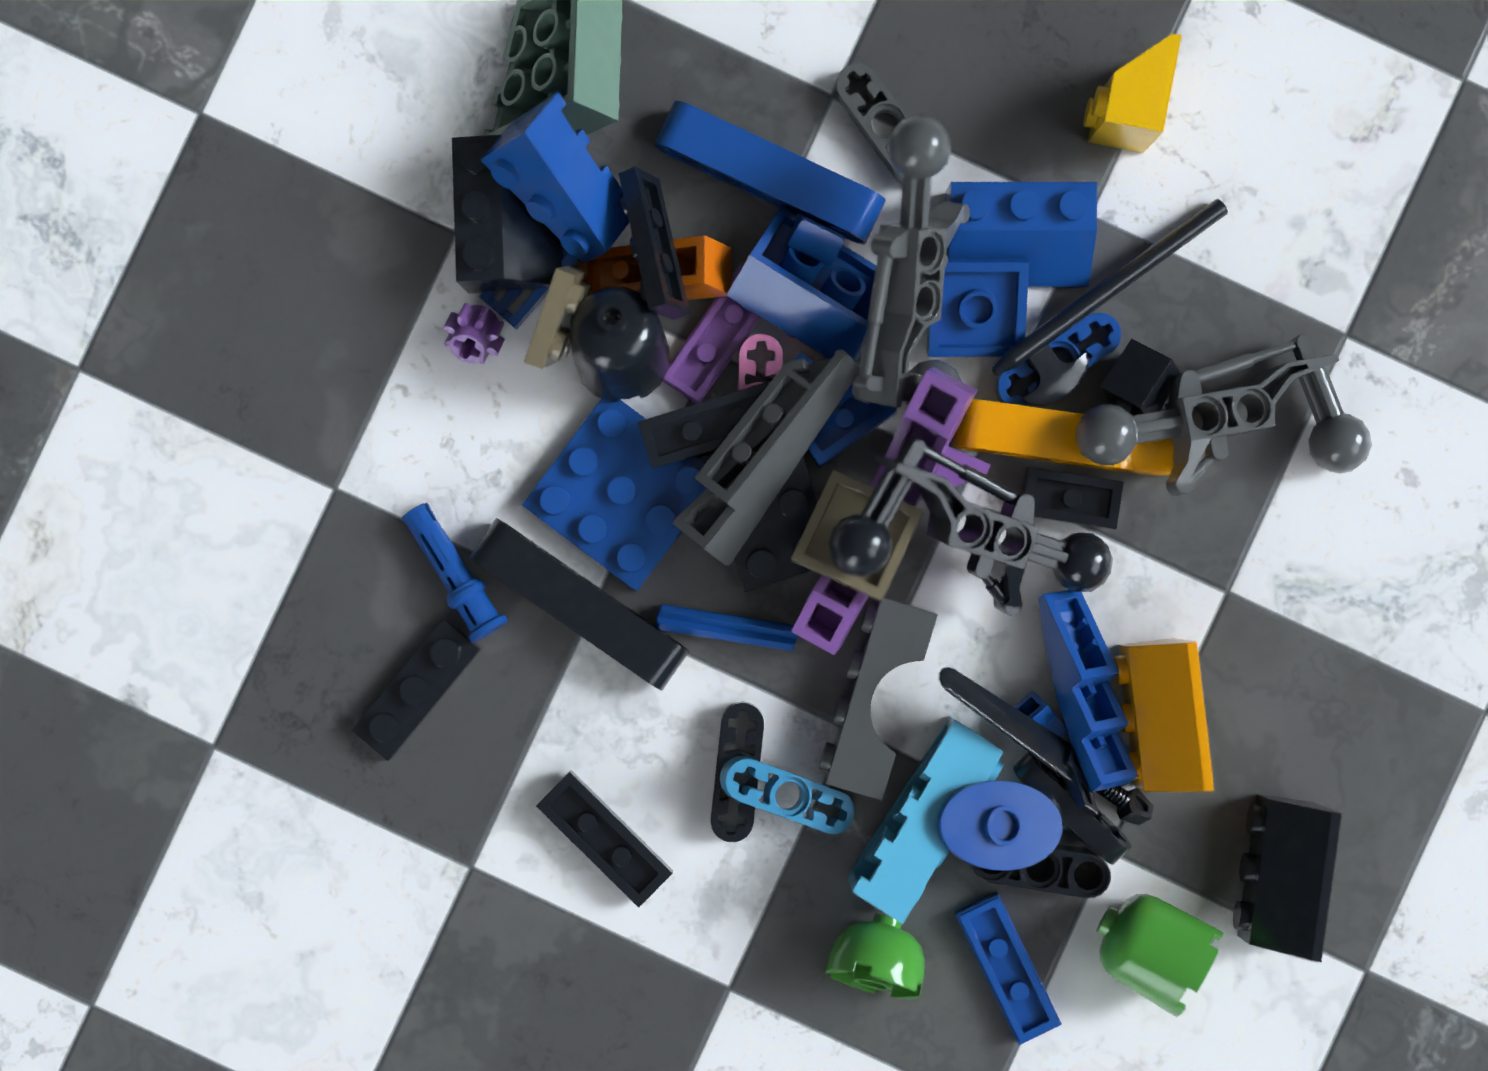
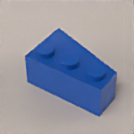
M557 92L512 121L481 158V161L491 170L493 178L501 186L510 189L526 205L528 213L535 220L545 224L561 240L563 248L569 254L585 263L606 253L627 227L629 220L620 204L621 186L607 165H603L600 168L597 166L586 149L587 145L591 142L583 129H577L576 132L573 130L561 112L566 103Z

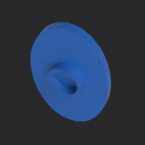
M984 781L958 790L945 801L937 819L940 839L954 856L973 866L1001 871L1025 868L1045 859L1058 845L1063 829L1061 815L1047 796L1032 787L1010 781Z

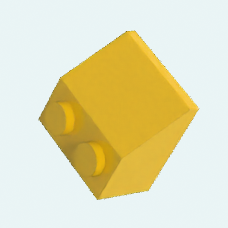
M1172 33L1115 71L1104 87H1097L1094 98H1089L1083 120V126L1090 128L1088 143L1144 153L1164 132L1182 35Z

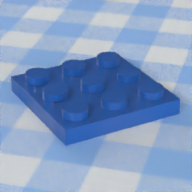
M601 399L522 506L635 591H638L682 533L679 528L672 524L673 521L707 489L694 478L704 464L697 456H692L652 469L638 421L645 420L646 418L620 399H618L617 403Z

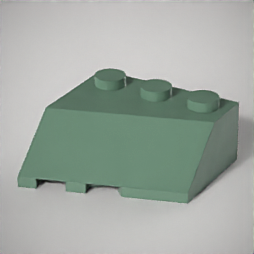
M517 0L503 57L510 63L503 85L495 87L491 104L497 106L498 111L493 130L485 129L483 136L502 135L512 121L557 92L566 103L561 112L575 132L577 129H583L586 135L618 121L620 107L621 24L623 19L622 0Z

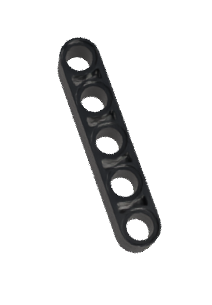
M498 518L493 521L469 556L473 562L661 691L666 687L690 652L672 637L659 630L646 619Z

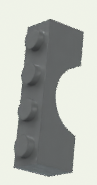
M884 598L882 602L877 601L876 605L868 603L860 627V631L868 633L862 651L854 649L846 677L854 679L848 698L844 696L839 697L832 721L833 724L840 725L835 744L826 742L818 769L826 772L824 777L826 784L882 801L896 754L880 740L873 727L871 719L872 697L881 679L891 670L909 662L924 661L938 614Z

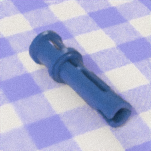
M428 502L407 512L401 519L413 534L429 563L443 582L444 587L449 593L446 597L448 600L447 604L450 609H457L471 632L468 636L471 643L473 644L487 637L505 625L508 619L505 614L499 615L485 593L487 585L484 580H480L479 577L474 579L448 535L436 519Z

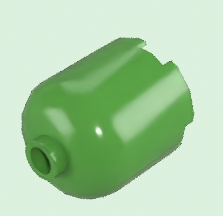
M1136 894L1128 898L1118 910L1109 906L1096 929V932L1103 935L1099 956L1106 972L1175 1017L1182 1014L1186 1008V1005L1179 1000L1187 988L1197 993L1212 967L1219 950L1211 946L1210 943L1212 944L1215 940L1219 941L1223 936V932L1149 894Z

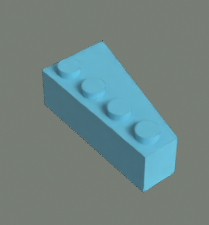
M949 716L847 875L852 892L903 924L911 909L920 899L935 868L942 864L949 853V850L941 841L937 829V819L941 807L951 795L966 786L984 781H995L1004 766V762L999 760L1004 751Z

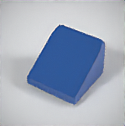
M798 213L787 245L831 266L844 245L845 237Z

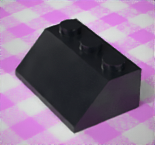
M501 135L452 138L456 282L468 293L546 289L551 285L556 268L562 267L561 240L545 224L535 220L528 213L526 205L510 189L501 186L493 178L491 170L481 161V158Z
M1261 794L1256 795L1255 805L1249 806L1246 817V831L1248 834H1251L1249 853H1243L1239 867L1240 880L1244 882L1242 901H1236L1233 910V927L1238 930L1237 936L1252 946L1322 963L1342 813L1310 801Z

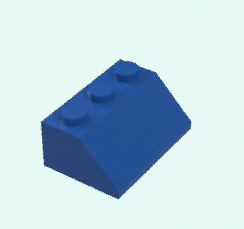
M950 182L945 192V201L968 205L970 215L968 221L960 224L946 250L948 258H1027L1029 261L1028 288H1087L1089 286L1097 234V182Z
M781 206L749 255L729 289L727 296L740 303L746 310L754 312L774 324L785 334L795 337L821 353L826 359L833 358L835 351L843 350L856 363L861 355V345L870 323L868 315L876 265L844 245L831 266L790 247L787 244L796 215Z

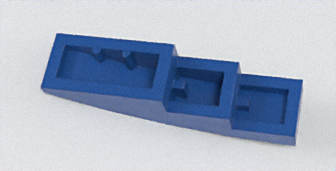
M1064 590L1042 594L1038 598L1053 684L1072 747L1089 789L1092 793L1126 785L1137 778L1138 774L1118 733L1129 723L1109 683V680L1119 673L1082 592Z

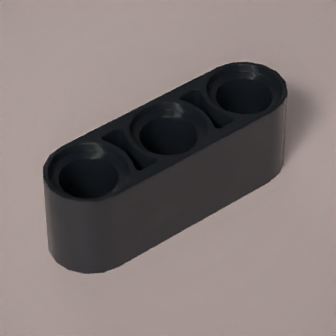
M1058 844L1052 853L1047 856L1049 859L1048 868L1040 876L1028 875L1026 867L1017 870L1001 871L984 869L969 864V867L981 880L989 883L1081 898H1095L1102 895L1108 889L1111 881V871L1107 863L1097 854L1086 848ZM1085 861L1094 862L1096 866L1094 878L1086 884L1076 883L1074 880L1076 867Z

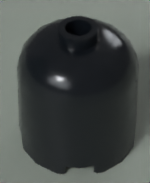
M608 286L591 292L579 303L575 314L571 317L569 341L574 363L582 384L594 396L617 403L618 399H631L636 396L644 398L651 394L661 385L669 369V345L658 314L648 309V304L642 299L640 292L627 287Z

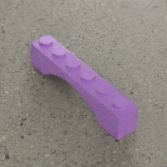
M935 367L927 370L902 417L885 456L896 460L907 440L912 437L924 441L927 447L944 455L977 389ZM922 455L916 467L934 473L938 463ZM880 466L870 487L875 488L886 469L884 466ZM911 484L902 500L915 507L922 497L916 485ZM821 575L791 632L835 655L845 643L869 596Z

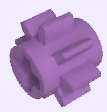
M464 303L459 314L450 313L443 327L449 332L444 344L450 347L451 352L458 359L468 363L479 361L481 364H484L489 353L498 355L505 339L500 335L504 322L498 321L496 314L487 306H470L468 303Z

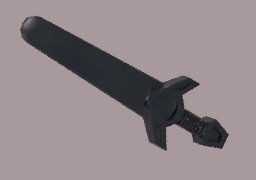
M951 667L941 669L939 681L948 693L1060 775L1079 810L1091 818L1098 815L1094 794L1089 789L1072 744ZM1121 786L1096 791V793L1117 807L1116 812L1119 819L1135 825H1140L1152 819L1154 805L1138 788L1127 791Z

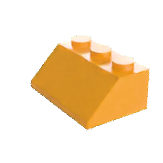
M1173 638L1120 644V656H1114L1113 658L1119 671L1115 675L1117 685L1123 684L1125 704H1120L1129 724L1122 729V732H1129L1131 751L1128 754L1138 774V777L1134 779L1135 787L1144 792L1214 791L1197 641Z

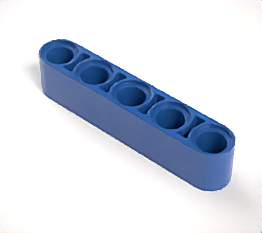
M675 100L654 143L658 150L680 162L779 208L782 206L796 216L800 213L842 234L845 239L864 245L867 243L886 202L882 195L864 185L682 101Z

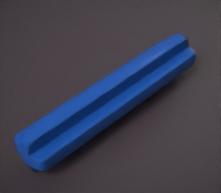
M665 604L659 607L657 613L656 627L662 631L787 651L794 650L796 646L797 635L791 632L794 625Z

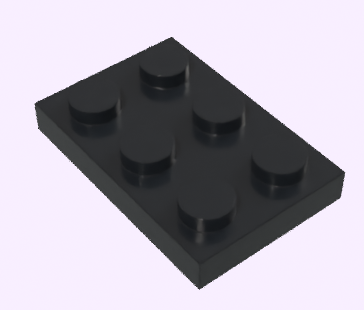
M717 449L700 454L704 465ZM803 457L734 558L745 592L812 571L791 560L818 503Z

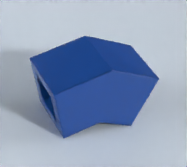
M1033 690L1013 706L1059 737L1063 738L1068 734L1066 726L1055 715L1049 705Z

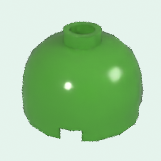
M875 914L872 922H856L846 927L839 934L830 951L825 972L826 974L831 973L830 978L865 992L875 994L876 989L884 991L892 989L890 997L913 1000L920 997L924 980L925 960L922 947L913 935L901 930L902 924L887 915Z

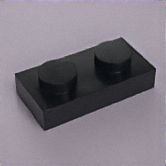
M1027 467L1022 492L1033 497L1035 502V518L1115 530L1118 524L1124 482Z

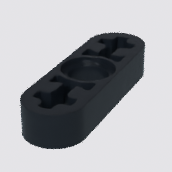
M743 701L733 703L724 711L720 726L710 822L715 835L726 842H739L745 839L750 834L754 824L755 807L742 802L738 804V814L741 817H746L745 824H737L736 832L726 831V823L718 821L719 815L727 814L730 797H719L720 790L722 789L720 773L724 764L737 756L761 760L764 732L763 715L755 705ZM742 710L748 711L749 720L757 722L755 729L747 730L745 746L755 745L754 754L743 749H732L729 751L724 749L725 742L727 741L736 745V728L729 726L728 722L729 719L737 718L739 711ZM750 776L746 783L739 785L738 792H741L744 785L758 788V779Z
M1027 752L1013 766V771L1024 785L1032 787L1047 796L1058 809L1062 821L1104 861L1114 865L1131 849V844L1127 837L1098 808V815L1092 818L1079 810L1061 776L1032 754Z

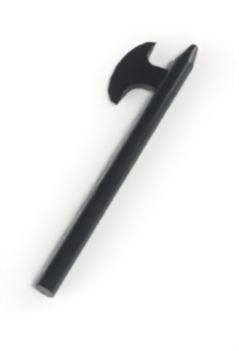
M1215 199L1007 350L993 366L992 373L999 375L1018 367L1028 360L1038 375V383L1036 388L1022 400L1029 405L1044 406L1066 397L1080 384L1087 372L1089 363L1087 353H1084L1070 363H1065L1057 358L1049 344L1226 216L1228 210L1225 204L1220 199Z

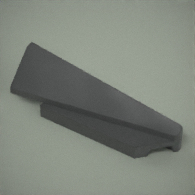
M838 350L835 351L833 358L809 363L804 359L786 362L694 477L707 489L676 517L672 524L725 566L730 565L859 374L860 368L845 351Z

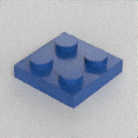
M948 258L944 271L941 320L927 327L928 357H1002L1007 350L1024 339L1026 335L1029 261L1027 258Z

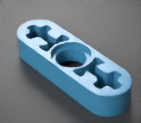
M746 756L731 758L722 767L720 773L721 787L728 796L739 802L829 834L841 833L853 822L855 815L854 804L847 794ZM747 766H750L748 774L766 782L764 791L744 785L741 792H738L739 784L733 781L735 773H744ZM772 773L773 775L768 780V774ZM785 782H794L799 789L798 801L790 808L779 807L776 802L778 787ZM763 795V801H759L760 797ZM834 798H836L834 805L840 809V814L837 818L830 817L826 823L827 816L809 808L811 799L831 805Z

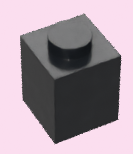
M1131 338L1100 388L1109 399V404L1120 406L1131 415L1160 411L1170 395L1172 379L1175 375L1180 374V371L1173 359Z

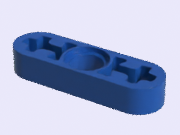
M1094 313L1052 341L1049 346L1051 349L1060 348L1065 350L1072 362L1080 357L1081 354L1078 348L1067 338L1073 335L1077 344L1092 333L1089 327L1090 324H1093L1097 329L1105 326L1109 332L1104 338L1107 346L1103 348L1101 344L1095 343L1081 352L1082 354L1087 353L1088 367H1090L1118 347L1121 341V328L1112 316L1105 313ZM1028 360L1018 367L999 375L995 384V393L999 402L1030 406L1019 395L1010 397L1006 392V389L1011 386L1008 377L1013 375L1017 380H1022L1034 372L1027 365L1029 363ZM1038 380L1024 390L1026 396L1036 388Z

